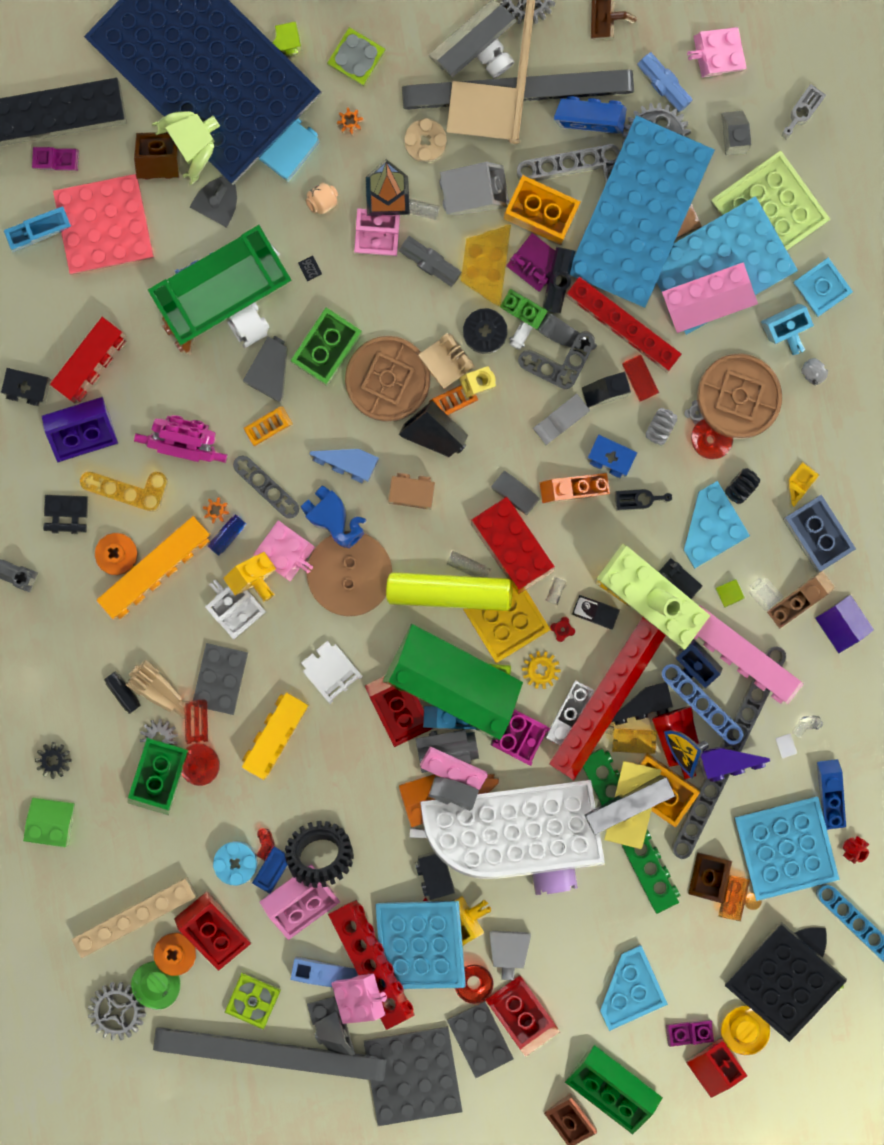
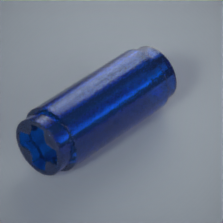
M235 514L210 541L208 547L219 556L241 533L246 523Z

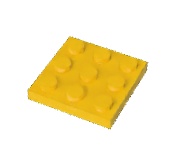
M513 588L512 604L508 611L463 608L495 663H498L551 630L527 590L518 595Z

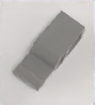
M810 84L791 112V120L793 122L784 129L782 137L785 139L789 138L796 124H805L824 100L826 94ZM813 95H814L815 97L813 98V100H812V101L810 102V104L808 105L807 103L810 101V99H811V98L813 97ZM804 110L806 117H798L796 111Z
M576 394L533 429L544 444L547 445L589 413L590 409L579 395Z

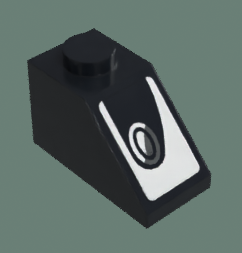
M579 595L572 615L613 630L620 609Z

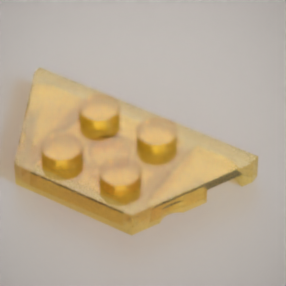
M509 224L484 232L481 235L467 238L464 252L461 282L498 307L501 306L511 230V225Z

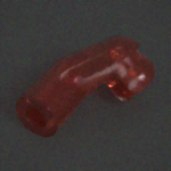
M261 828L257 832L261 848L256 856L265 861L275 842L270 830Z

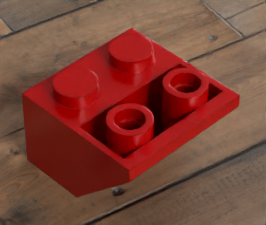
M719 1038L686 1062L710 1098L732 1088L748 1076L722 1038Z

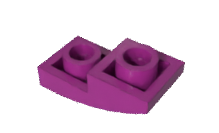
M712 1020L666 1025L669 1047L714 1042Z

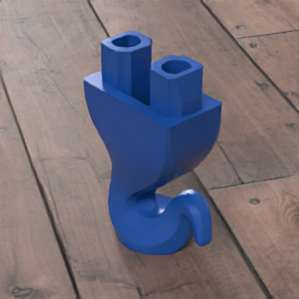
M321 486L315 493L321 501L314 506L310 500H307L301 506V509L306 515L305 517L316 528L328 530L339 546L351 548L364 535V531L359 526V523H366L367 520L362 517H354L349 524L351 532L345 534V505L333 491Z

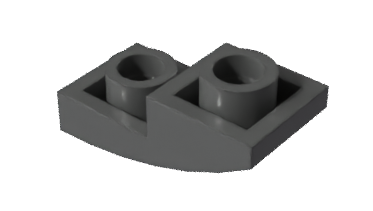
M503 471L491 486L492 490L502 497H508L513 506L525 515H528L540 500L535 493L506 471Z
M436 776L429 797L446 805L451 802L471 811L479 790L455 780Z

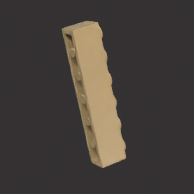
M187 877L71 940L80 957L83 958L189 902L198 895Z

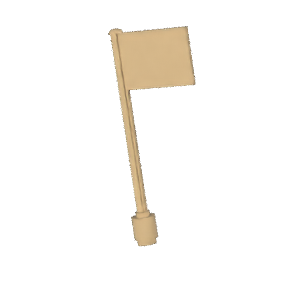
M527 0L516 88L452 81L447 133L507 139L509 143L514 145L521 142L519 134L535 0Z

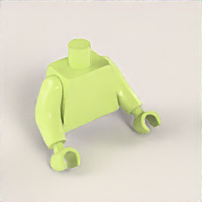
M185 111L168 114L158 122H153L152 126L158 127V132L155 134L158 135L168 131L183 157L190 164L189 171L183 174V178L185 179L189 176L191 178L190 185L198 181L199 174L208 162L214 149L215 141L210 132L220 127L215 117L212 116L202 122L198 114Z

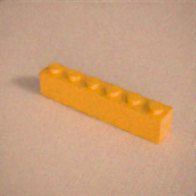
M192 516L96 601L113 620L117 618L121 620L130 612L128 610L130 606L140 604L146 598L144 596L149 590L153 592L162 584L160 582L161 579L165 576L171 577L178 570L176 568L177 565L182 561L184 564L187 563L194 556L192 552L198 547L201 550L210 543L208 539L211 537L210 533L195 516Z

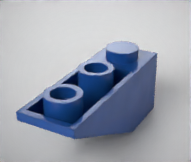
M839 760L817 762L818 783L826 829L846 827L843 772Z

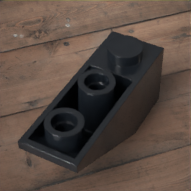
M664 682L643 688L617 712L611 722H614L616 726L628 723L627 718L631 717L641 720L648 718V713L656 712L657 715L669 713L668 708H672L673 705L668 684Z

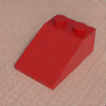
M384 677L365 685L367 693L394 747L433 729L423 727L424 709L419 699L414 695L400 691L382 682Z
M207 891L174 918L178 930L218 971L251 945L249 939Z
M520 975L485 1000L525 1057L560 1033L555 1023Z

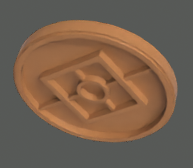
M393 336L377 337L362 344L351 356L345 373L346 390L354 406L365 416L383 422L402 420L416 412L425 401L430 388V371L418 357V354L421 353L420 350L407 340Z
M731 354L718 359L706 369L698 385L697 402L703 419L714 431L732 439H748L763 433L774 423L782 405V389L776 374L765 362L751 355Z
M364 534L354 546L344 548L339 546L334 541L332 535H330L314 549L309 559V564L313 566V569L311 570L307 567L311 571L307 573V580L312 595L326 610L341 616H359L375 609L385 599L388 575L392 572V565L386 550L377 540Z

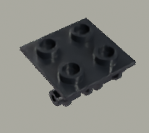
M672 558L659 571L662 576L690 599L703 586Z

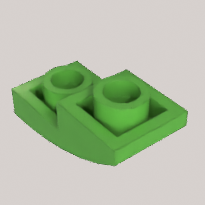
M512 289L508 291L500 306L503 310L535 329H538L547 313L546 309Z

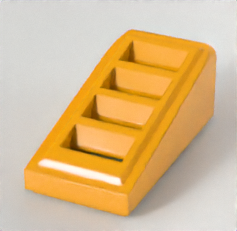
M281 406L243 429L253 446H256L293 425L284 407ZM276 414H278V416L280 417L283 425L280 424L279 420L276 417ZM269 418H271L276 429L273 430L271 424L268 421ZM262 422L265 425L267 431L269 432L268 434L264 432L262 426L260 425ZM254 427L257 428L261 438L258 439L253 430Z

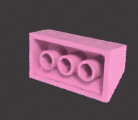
M744 262L662 292L677 333L758 304Z

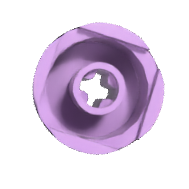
M575 869L532 874L535 895H541V890L542 892H547V894L570 891L571 888H578Z

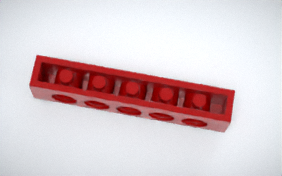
M581 277L576 280L566 293V297L666 373L670 371L682 355V353Z
M355 900L329 913L328 916L358 975L374 974L379 993L384 992L385 996H387L386 1001L382 1002L385 1016L380 1018L385 1029L388 1030L415 1016L413 1006L407 1000L404 988L394 974L392 964L387 961L384 955L382 944L377 941L374 935L373 926L368 923L365 917L363 906ZM351 921L355 922L356 930L351 926ZM361 940L365 942L366 949L361 946ZM371 959L375 962L376 968L372 967ZM380 979L385 981V988L381 985ZM390 998L395 1001V1007L391 1005Z

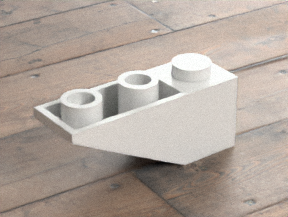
M575 680L545 739L561 746L594 692L593 689Z

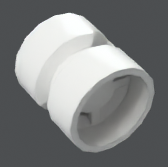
M498 38L477 56L482 64L487 65L486 70L493 79L500 76L515 63L508 52H503L504 47Z

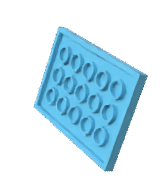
M755 196L674 243L656 283L661 292L744 262L753 291L757 295L797 272L798 269ZM707 323L690 328L684 332L687 335Z

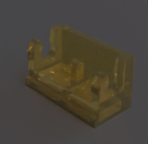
M613 728L612 752L655 754L657 731Z

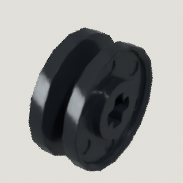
M489 308L478 309L466 318L463 326V337L466 344L473 351L480 354H491L499 350L505 343L507 324L503 316L497 311ZM484 326H488V330H491V333H487L486 337L479 333V330L483 329Z

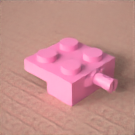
M738 27L703 31L693 36L696 51H688L687 56H689V60L698 59L702 78L747 69Z
M357 209L354 253L397 256L400 215L367 216V209Z
M278 520L253 555L256 556L265 552L275 566V571L291 581L300 568L306 573L311 572L305 566L311 570L313 566L306 562V559L315 546Z
M374 974L359 975L351 979L336 980L331 983L343 1024L375 1021L385 1016L382 1002L386 1001L387 996H385L384 992L379 993Z

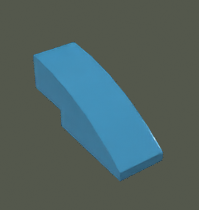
M62 206L25 220L19 225L5 229L4 233L13 253L58 234L71 227Z

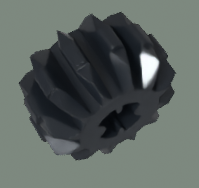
M749 468L742 469L727 486L725 494L731 501L741 504L759 486L760 478L753 470L751 471Z
M52 742L51 749L47 744L43 745L45 752L42 750L37 751L38 755L42 756V758L35 759L37 763L42 762V765L38 766L37 770L45 768L43 772L44 777L51 771V779H55L56 772L60 777L64 776L62 769L65 771L70 770L69 766L65 765V763L72 762L70 758L65 759V756L69 755L70 751L67 750L62 753L64 749L63 744L56 750V742ZM56 755L58 757V759H56L58 760V764H53L51 766L49 764V762H51L49 761V757H54Z

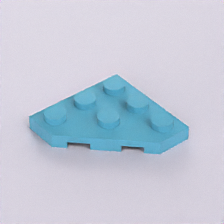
M718 481L698 492L684 546V552L694 569L750 536Z
M641 945L621 954L601 1006L600 1012L609 1031L668 1005Z

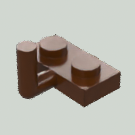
M592 0L591 39L614 38L615 20H625L634 24L637 18L626 11L614 12L615 0Z

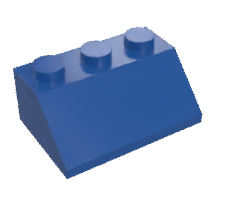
M568 96L567 99L560 100L554 120L560 128L623 134L627 109L624 105H621L622 102L610 100L609 103H601V100L589 98L588 101H580L578 97Z

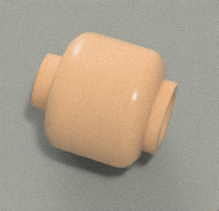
M321 183L307 192L306 204L313 213L325 214L336 207L338 192L334 186Z

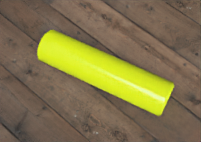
M391 572L387 579L386 598L387 602L391 605L508 611L512 604L513 588L512 581L508 578Z

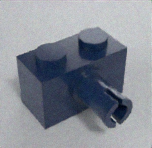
M695 639L691 641L685 650L681 648L677 652L676 659L685 667L683 671L691 679L695 677L705 689L722 673L723 668Z

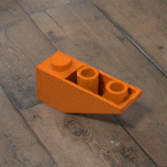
M607 473L551 479L540 482L542 503L610 494Z

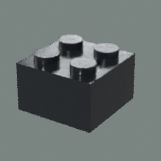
M435 852L418 856L415 866L418 876L423 875L424 882L421 883L424 896H429V899L433 900L454 894L455 889L448 865Z

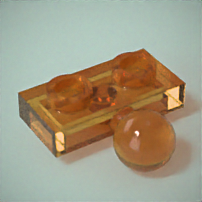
M729 875L724 901L721 903L719 917L741 921L744 905L750 910L760 908L762 900L756 901L754 893L747 895L750 879Z

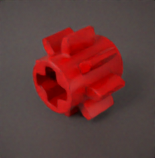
M859 836L849 838L843 845V850L845 851L843 856L853 864H856L857 861L863 862L869 855V850L867 849L869 843Z

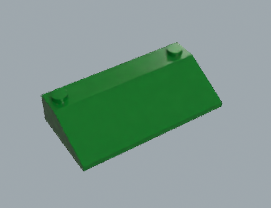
M257 225L191 266L149 288L148 292L181 346L292 280L260 225Z
M413 624L410 625L382 681L400 691L408 692L475 727L477 731L494 740L502 739L511 720L523 684L522 681Z

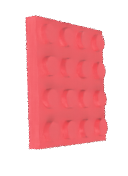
M136 174L53 191L56 208L64 207L71 227L61 232L70 275L154 258Z

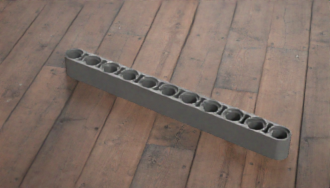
M633 70L526 77L523 102L566 99L568 96L580 98L634 93ZM518 77L459 82L516 88ZM452 82L403 86V109L449 107Z
M781 647L769 648L765 654L770 657L772 651L778 650L781 654V659L776 663L783 667L786 660L784 649ZM754 678L733 719L743 729V739L734 745L727 743L723 739L720 748L731 746L734 751L741 752L770 693V690L767 688L765 691L761 690L762 698L755 701L751 695L752 691L760 688L754 684L756 681ZM745 708H750L753 711V717L749 720H745L742 716ZM734 728L728 731L727 735L730 740L736 741L738 739L734 738ZM730 773L724 775L725 779L715 782L704 778L699 788L700 793L692 803L672 844V852L676 857L686 859L692 854ZM708 785H713L716 789L712 797L705 795L704 791ZM700 804L706 807V813L703 816H697L695 813V808ZM689 824H695L697 827V832L694 835H687L686 827ZM680 843H685L688 847L687 852L683 855L678 854L676 851Z
M169 1028L155 1029L153 1050L158 1052L373 1081H384L387 1058L356 1053L349 1056L326 1049Z

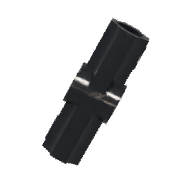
M556 247L551 271L546 276L549 280L547 281V289L542 307L547 311L561 314L566 289L571 284L570 272L575 255L574 250ZM561 275V282L559 285H556V278Z

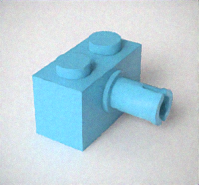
M797 304L761 321L770 342L777 344L787 339L792 355L800 354L799 351L801 353L805 351L798 333L814 326L806 306Z

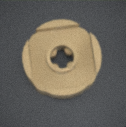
M425 118L409 126L404 141L407 153L414 160L433 162L444 153L447 138L443 127L439 123ZM422 136H429L431 138L429 146L426 144L422 146L420 144Z

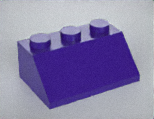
M103 397L42 415L44 432L57 463L118 444Z

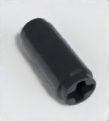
M116 671L104 679L106 686L128 714L141 706L137 697L126 686V682Z

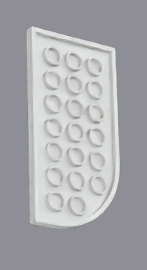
M591 780L478 794L471 811L451 802L448 805L438 800L422 801L420 803L425 834L432 849L445 864L466 876L479 879H499L598 866L605 863L600 832L593 834L584 816L596 809Z

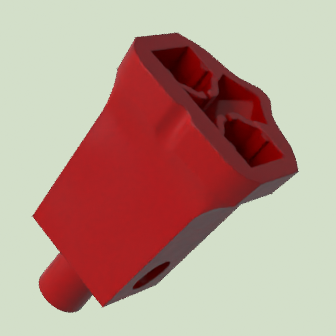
M692 707L669 711V713L652 718L669 767L679 765L669 748L664 731L674 730L681 732L696 744H699ZM681 767L684 779L691 778Z

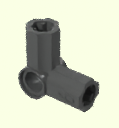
M0 559V579L12 583L13 586L31 592L38 572Z

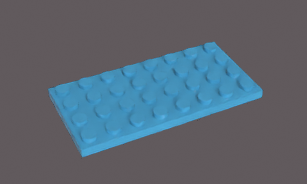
M636 115L576 251L570 275L576 278L581 277L589 284L645 308L715 149Z

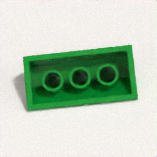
M595 1045L584 1055L565 1081L567 1085L632 1135L654 1114L663 1098Z

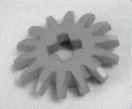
M159 719L158 724L155 725L154 720H151V727L147 724L144 725L147 732H140V734L145 735V739H140V743L146 742L147 738L153 739L156 736V732H160L161 735L165 736V739L162 740L163 743L177 745L178 742L173 741V738L178 737V734H172L171 731L176 728L173 726L169 729V721L162 725V719Z

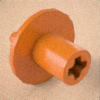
M112 533L100 539L95 549L96 563L101 570L111 575L127 573L133 568L137 560L138 553L135 543L131 538L121 533Z
M170 933L163 936L156 943L154 949V961L157 967L163 973L171 976L182 975L188 972L196 959V948L180 933Z

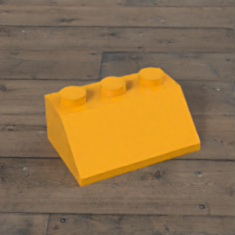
M522 175L503 219L562 245L581 201Z
M646 753L639 764L660 769V775L667 777L675 794L674 797L652 807L651 811L676 828L699 795L700 789Z

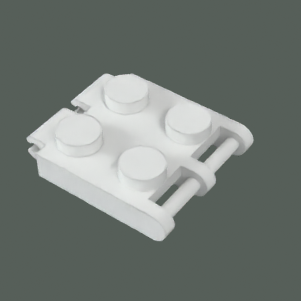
M327 641L316 650L320 655L318 659L312 653L301 663L306 668L303 671L304 674L331 704L333 702L332 699L343 690L347 691V687L358 678L361 679L363 676L336 644L331 646ZM355 673V676H353L345 684L343 683L345 680H347L351 675ZM340 686V688L337 691H335L331 696H329V694L333 690Z

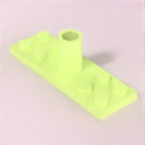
M624 544L620 546L597 577V580L684 650L711 616Z

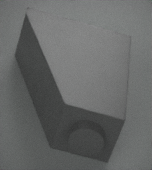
M723 112L722 124L725 155L747 154L751 147L750 124L744 112Z
M274 336L273 339L267 337L243 382L275 401L282 403L288 349L284 346L285 341Z

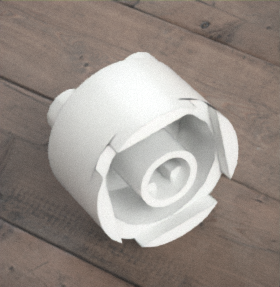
M256 303L230 317L231 320L228 321V325L239 342L244 341V348L267 336V331L270 328L265 318L259 317L257 313L259 309Z

